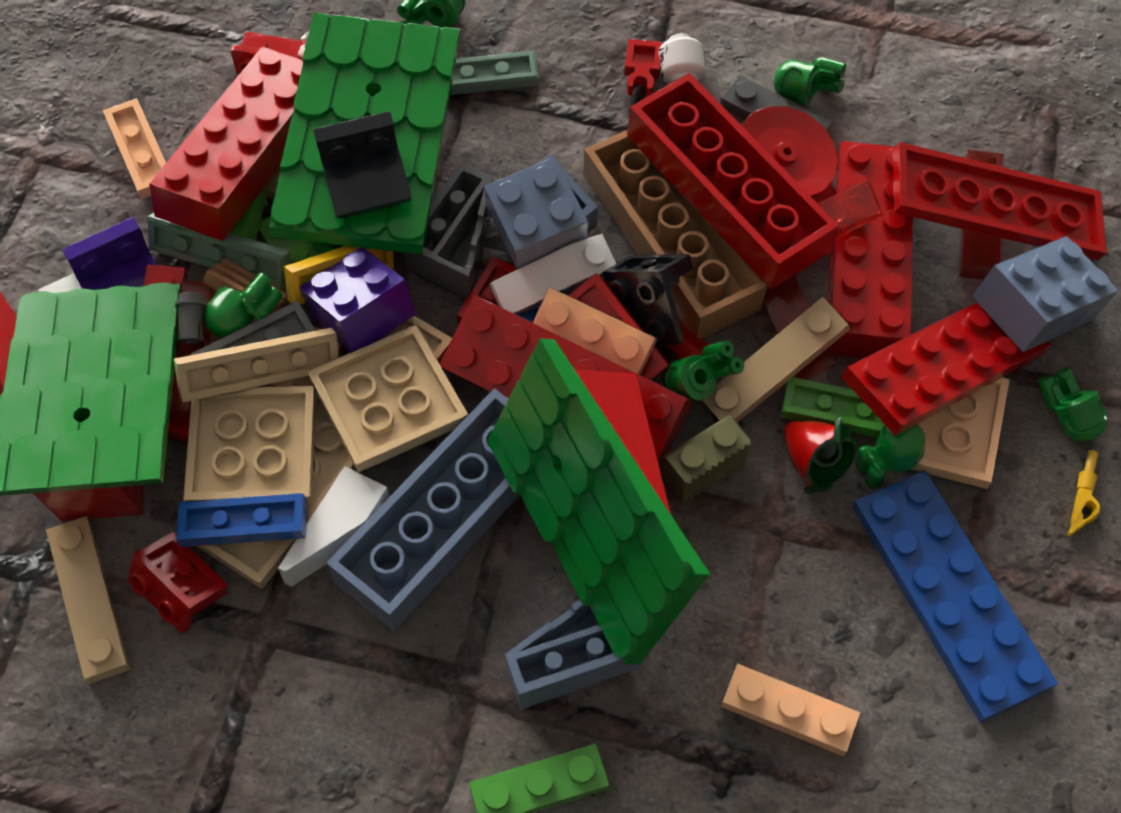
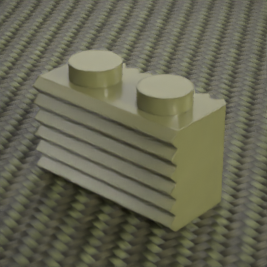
M727 415L663 456L661 477L681 503L687 504L688 499H694L695 495H700L701 490L707 491V487H713L714 482L719 483L720 478L726 479L727 474H732L733 470H739V466H745L751 440L734 419Z

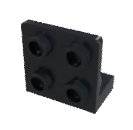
M390 111L313 129L333 208L338 219L412 200L397 146L395 128Z
M690 254L630 255L602 272L606 284L643 331L657 338L655 345L678 346L684 341L671 286L678 284L681 276L694 269Z

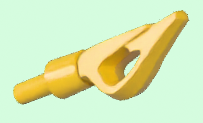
M1088 451L1084 471L1079 472L1076 488L1077 494L1067 536L1073 535L1086 524L1095 520L1100 513V504L1092 495L1098 477L1094 473L1098 458L1097 451ZM1084 507H1087L1092 512L1086 519H1083L1084 515L1082 514Z

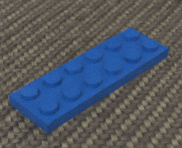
M925 470L855 500L852 506L853 510L980 723L1055 688L1058 682Z

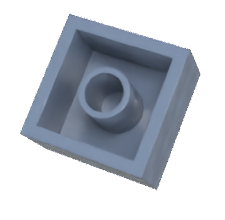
M555 157L484 186L486 207L517 270L569 244L587 239L588 221Z

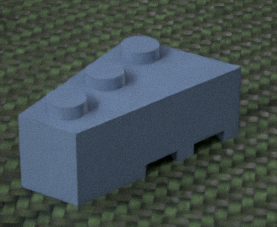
M580 599L573 603L568 611L552 623H546L505 654L506 672L520 710L642 667V663L640 665H626L623 658H619L613 653L590 606H583Z

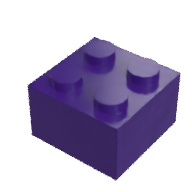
M359 248L349 253L344 259L327 270L316 274L311 280L299 287L313 321L322 329L332 328L336 332L337 342L350 353L376 342L417 314L405 279L365 248Z

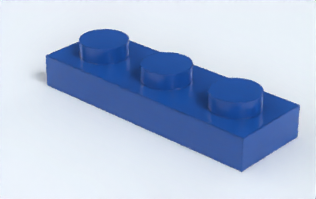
M304 493L180 502L176 541L181 547L305 538L307 499Z

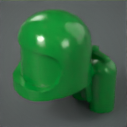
M403 0L397 7V12L404 18L401 21L403 24H422L427 20L434 26L451 28L457 23L459 14L464 10L466 0Z
M825 57L814 59L813 64L798 60H787L775 72L774 89L777 94L800 105L808 106L819 89L837 93L842 92L845 83L842 77L846 71V63Z
M258 273L243 292L222 286L204 309V326L213 336L222 339L250 325L254 318L258 321L270 315L283 297V294L277 288L270 286L272 284L271 279L263 273Z
M730 341L710 344L704 347L702 351L703 356L692 355L673 361L664 371L663 387L686 397L692 402L701 401L710 397L714 392L717 378H725L741 373L744 370V363L741 358L732 356L734 346Z
M1071 367L1057 370L1055 372L1056 376L1048 375L1038 380L1047 407L1056 413L1062 430L1069 439L1075 442H1088L1098 438L1105 432L1108 425V417L1099 392L1080 390Z
M916 424L895 436L884 425L874 447L865 445L859 449L855 468L859 472L866 473L865 484L871 489L878 488L889 470L902 472L910 470L919 464L925 452V434L919 424Z

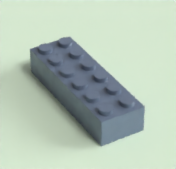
M495 388L326 562L332 581L393 632L397 630L520 496V494L513 493L487 442L492 430H495L494 426L504 407L507 406L508 398Z

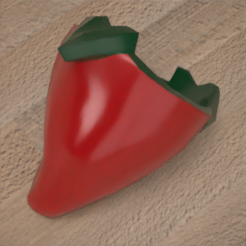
M841 417L835 420V426L818 421H791L784 428L789 458L797 473L807 483L803 488L804 494L827 491L832 487L831 484L841 478L851 466L857 446Z

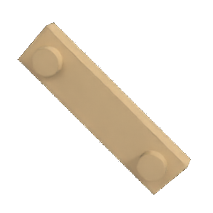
M822 297L744 362V370L741 373L725 377L716 385L710 397L702 401L719 421L729 415L738 423L850 330L848 323Z
M332 328L175 358L174 366L179 397L182 402L306 377L308 376L307 371L339 358L337 335Z
M86 516L46 529L84 680L91 684L130 670L90 520Z

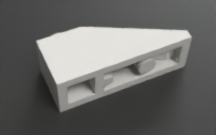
M599 234L569 244L491 282L489 286L499 307L518 315L540 307L549 287L570 295L595 273L599 274L604 280L602 272L615 265L616 262L603 234Z
M344 466L306 524L305 538L295 541L278 567L284 583L292 587L325 566L326 562L389 498L388 488Z

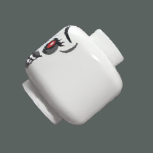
M680 33L671 36L668 41L660 46L658 50L660 75L664 82L670 84L689 72L697 81L702 79L706 72L702 43L687 34Z

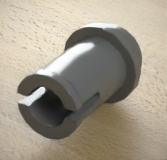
M180 293L179 300L174 302L175 308L178 309L177 341L179 343L182 342V344L203 343V309L206 308L207 302L203 300V294Z

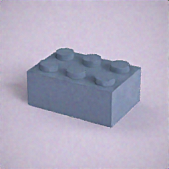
M1066 236L994 265L972 297L1022 352H1025L1093 321L1119 290L1109 281L1108 276L1083 254L1082 249Z

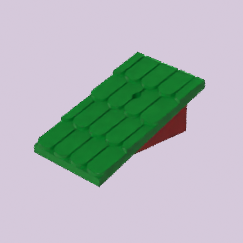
M313 13L303 55V66L294 100V110L280 165L281 172L271 210L270 237L423 255L460 41V29ZM390 111L394 123L397 146L412 200L338 219L333 208L313 129Z
M154 283L141 287L114 286L99 290L79 288L68 292L51 293L39 291L22 295L18 306L14 338H11L4 390L0 396V496L33 494L60 521H72L86 516L88 519L144 515V485L163 483L175 371L174 359L176 358L178 337V309L175 308L174 302L179 300V294L183 291L180 284Z
M540 338L533 350L534 353L531 354L520 376L521 380H518L507 401V406L504 407L494 426L495 430H492L487 442L513 493L521 495L542 538L546 542H551L583 606H590L613 653L617 657L623 658L626 665H640L711 574L671 516L636 374L574 369L554 339Z

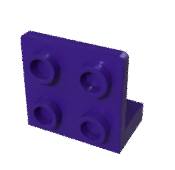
M134 217L62 249L80 286L84 289L99 290L114 286L141 287L144 283L147 265H157Z

